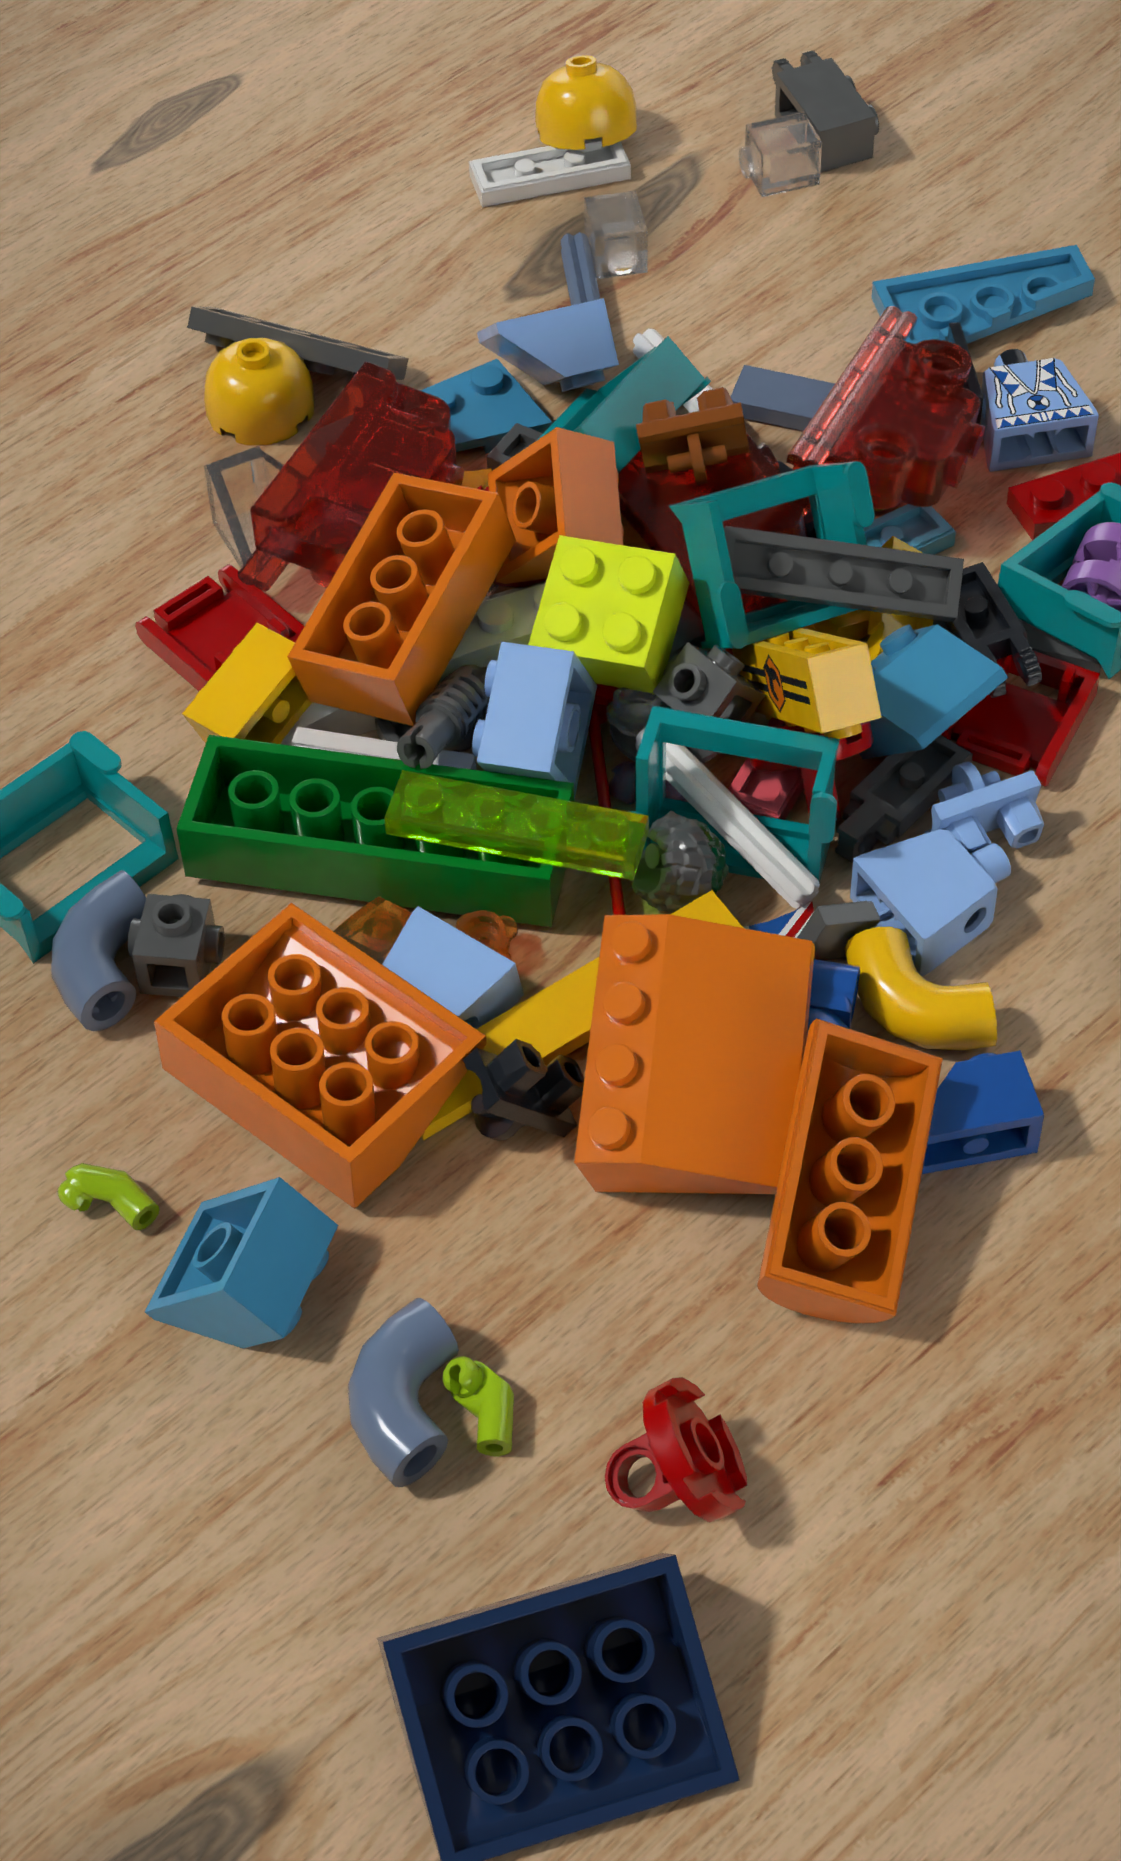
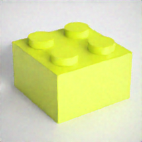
M559 535L528 645L574 651L596 684L653 693L663 678L665 667L668 664L689 587V581L676 554Z

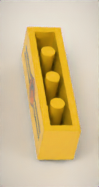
M799 628L746 645L743 648H732L733 655L745 665L740 675L766 695L755 712L764 714L767 720L773 717L783 720L785 726L804 727L806 733L819 732L824 733L825 737L842 739L861 733V723L882 718L868 645L865 642Z

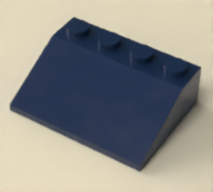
M659 1553L377 1638L397 1715L440 1861H484L740 1781L676 1554Z

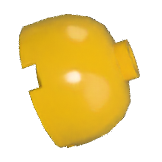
M588 55L569 58L566 61V66L556 69L542 82L538 92L535 120L540 140L543 144L554 148L569 150L586 149L585 139L600 137L602 139V147L616 144L629 138L637 130L636 102L633 90L626 78L610 65L597 63L595 57Z
M248 338L234 342L217 354L206 372L204 391L206 416L213 430L221 435L220 428L228 433L235 434L236 443L243 445H270L287 440L298 433V423L303 421L306 416L309 422L314 415L315 399L309 370L296 351L283 342L269 338Z

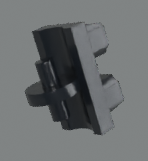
M515 1039L499 1055L475 1048L463 1059L467 1070L476 1073L481 1081L483 1092L473 1098L471 1109L474 1112L476 1127L482 1135L497 1141L507 1140L514 1136L520 1128L527 1125L565 1137L578 1126L569 1107L583 1095L584 1076L574 1059L559 1054L546 1066L540 1052L532 1044Z

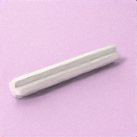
M645 728L636 736L637 742L635 745L637 750L639 749ZM666 743V780L793 908L799 909L812 901L819 892V880L685 746Z

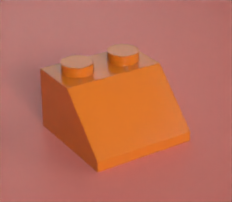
M556 427L488 473L489 491L499 493L516 539L496 576V582L509 584L547 579L559 535L623 545L624 529L621 523L618 491L619 474L616 469L613 441Z

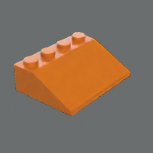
M290 903L154 1021L162 1069L354 1209L401 1166L468 1071L463 1059L475 1048L483 1050L487 1044L486 1035L293 903Z
M670 914L604 915L574 1160L575 1165L596 1192L776 1194L807 1041L815 954L813 941Z

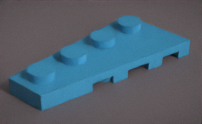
M1072 245L873 281L871 298L902 363V361L927 359L945 353L949 323L960 322L966 343L968 344L1092 296L1095 278L1078 246Z
M495 359L305 438V447L308 458L330 486L334 488L393 475V473H402L403 464L419 460L431 462L433 466L453 461L454 452L481 446L485 454L494 449L516 423L544 433L553 422L502 363Z

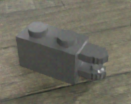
M815 50L802 53L800 59L801 66L796 68L789 64L786 58L773 61L774 63L771 68L774 84H776L775 116L817 174L873 158L874 135H877L879 132L877 113L872 105L866 104L857 92L852 78L849 75L845 76L832 58L822 60L815 53Z

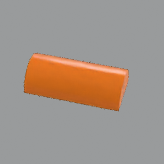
M817 1018L810 1024L757 1283L758 1290L766 1298L792 1311L837 1322L878 1323L896 1316L943 1058Z

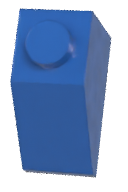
M1021 1050L998 1055L982 1053L969 1060L954 1064L937 1088L922 1174L1038 1152L1044 1113Z

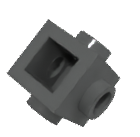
M689 642L686 643L679 654L675 655L668 662L663 678L653 691L656 696L671 707L670 709L741 722H748L766 696L740 675L745 665L734 655L718 645H714L711 651L708 652Z
M147 894L141 919L134 918L131 921L128 934V952L133 958L141 994L183 997L209 974L211 963H221L224 952L225 932L223 926L215 925L211 899L195 898L185 894L173 896Z

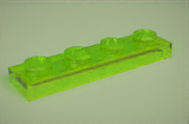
M402 770L385 815L386 834L634 880L649 833V816Z

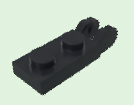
M981 562L963 568L957 619L954 622L944 621L950 633L996 664V660L1012 655L1016 670L1026 683V686L1040 683L1042 680L1041 668L1037 656L1028 643L1027 631L985 564ZM1006 680L988 695L991 698L1005 695Z

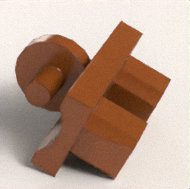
M721 387L703 391L697 397L699 411L676 416L674 402L666 399L645 403L643 406L642 423L636 424L646 474L669 469L670 474L693 469L696 486L708 484L706 466L728 462L727 457L749 453L741 402L733 403L727 389Z

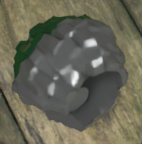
M673 811L652 823L651 828L642 834V836L649 837L656 843H651L646 847V850L635 852V854L626 857L627 868L630 870V880L633 882L632 888L635 894L647 901L648 905L661 911L673 913L711 890L716 894L722 888L724 879L729 872V867L726 864L727 854L724 844L710 831L708 825L699 822L697 819H687L685 816H680Z

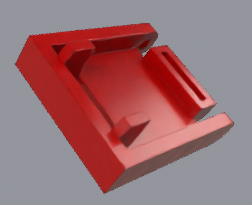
M230 564L218 570V578L222 587L207 576L154 609L156 623L148 616L135 623L136 631L141 641L198 691L207 684L256 623L293 642L297 641L305 627ZM223 588L227 592L226 595L223 594Z
M1034 651L1041 668L1042 680L1040 684L1059 690L1057 700L1006 682L1005 695L991 698L990 695H987L941 735L949 740L957 741V745L973 753L972 761L1007 774L1017 776L1028 772L1030 767L1036 769L1035 774L1041 786L1047 787L1097 695L1100 673ZM1012 655L996 660L1007 676L1009 673L1020 676L1016 670Z

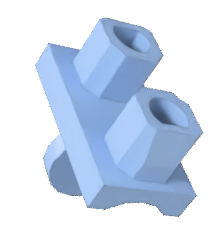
M971 762L957 764L952 769L953 785L938 791L940 803L934 804L931 809L932 829L925 831V833L937 829L950 831L970 854L991 844L986 833L998 828L1003 832L1011 848L1018 849L1035 843L1039 840L1044 827L1043 819L1035 803L1041 783L1033 770L1001 781L996 771L980 775V772Z

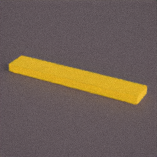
M713 890L670 914L743 928ZM599 957L477 1028L478 1031L486 1035L487 1044L483 1050L499 1055L515 1039L532 1044L540 1052L547 1066L559 1054L566 1056L588 1043ZM470 1070L466 1072L421 1136L423 1141L472 1112L471 1102L473 1098L483 1092L481 1081L476 1073Z

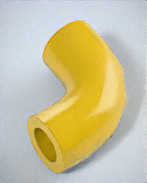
M875 927L866 929L855 934L847 941L845 952L848 965L860 966L857 993L865 1011L891 1035L925 1049L969 1050L996 1046L997 1020L994 1000L988 982L941 986L927 981L917 972L913 964L907 934L898 928Z

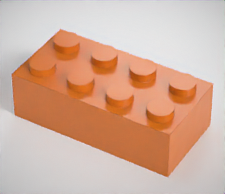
M393 473L287 656L310 702L411 726L416 724L417 709L426 700L428 695L434 691L516 541L499 493Z

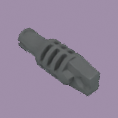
M463 665L446 676L434 691L428 695L426 700L420 704L416 711V724L397 743V753L405 765L415 768L420 763L421 769L431 766L444 748H452L460 744L476 726L478 720L485 716L490 699L485 694L487 667H479L477 665Z

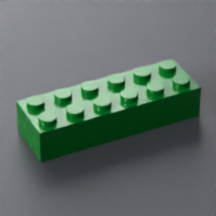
M209 735L176 830L186 877L409 908L419 906L424 910L552 927L575 834L574 783L434 764L421 769L419 763L415 768L405 765L402 760Z

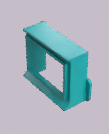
M667 336L657 347L655 346L598 390L586 388L538 439L558 427L613 441L616 469L619 473L641 450L636 424L642 423L643 406L645 403L666 399L674 402L675 411H677L681 405L701 392L711 380L708 377L704 378L672 339Z
M861 462L810 465L669 506L683 527L706 641L701 642L702 648H713L714 645H718L721 648L739 649L755 642L858 610L784 600L745 613L740 589L734 581L722 521L808 496L817 539L867 545L864 527H868L873 523L875 513L867 471Z
M1115 483L1103 484L1099 492L1001 564L998 587L1019 619L1098 660L1108 679L1121 670V612L1078 590L1069 591L1058 585V583L1066 578L1082 538L1088 529L1100 523H1121V486Z
M652 706L636 756V812H627L622 820V851L624 855L629 856L635 854V852H641V850H646L649 844L656 843L649 837L642 836V834L650 829L652 823L673 811L680 816H685L687 819H697L699 822L708 825L710 831L724 844L727 854L726 864L729 867L728 873L764 879L689 802L665 798L666 743L818 770L812 790L809 824L753 815L819 880L820 884L829 846L835 834L837 800L833 797V786L840 739Z
M87 731L73 734L69 743L0 789V859L86 799H89L142 844L35 920H32L31 913L23 905V902L0 883V927L20 944L33 964L52 951L53 938L68 910L95 886L123 870L141 887L179 859L168 812L118 773L122 766L120 756Z

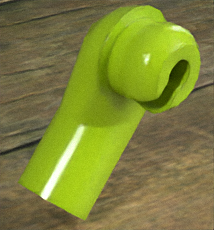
M466 1356L452 1359L443 1371V1385L451 1392L454 1400L478 1418L477 1450L484 1455L497 1457L510 1453L512 1451L514 1393L511 1386L482 1362L474 1361Z

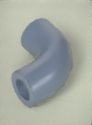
M123 870L95 886L68 910L53 938L52 979L65 1005L85 1029L91 1031L105 1030L118 1023L127 1015L136 999V989L117 967L115 956L119 948L128 941L131 921L134 918L141 919L146 897L133 878Z
M422 1298L414 1299L389 1317L364 1343L348 1384L351 1425L372 1462L394 1487L410 1485L424 1476L439 1461L448 1444L447 1436L420 1406L418 1391L421 1384L432 1373L458 1355L459 1349L457 1341L446 1321L430 1303Z

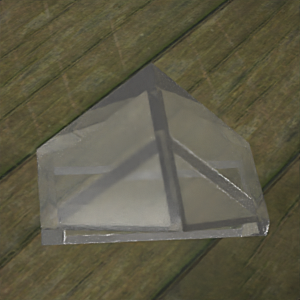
M259 446L204 465L213 525L244 574L299 555L298 549L315 485L261 450Z

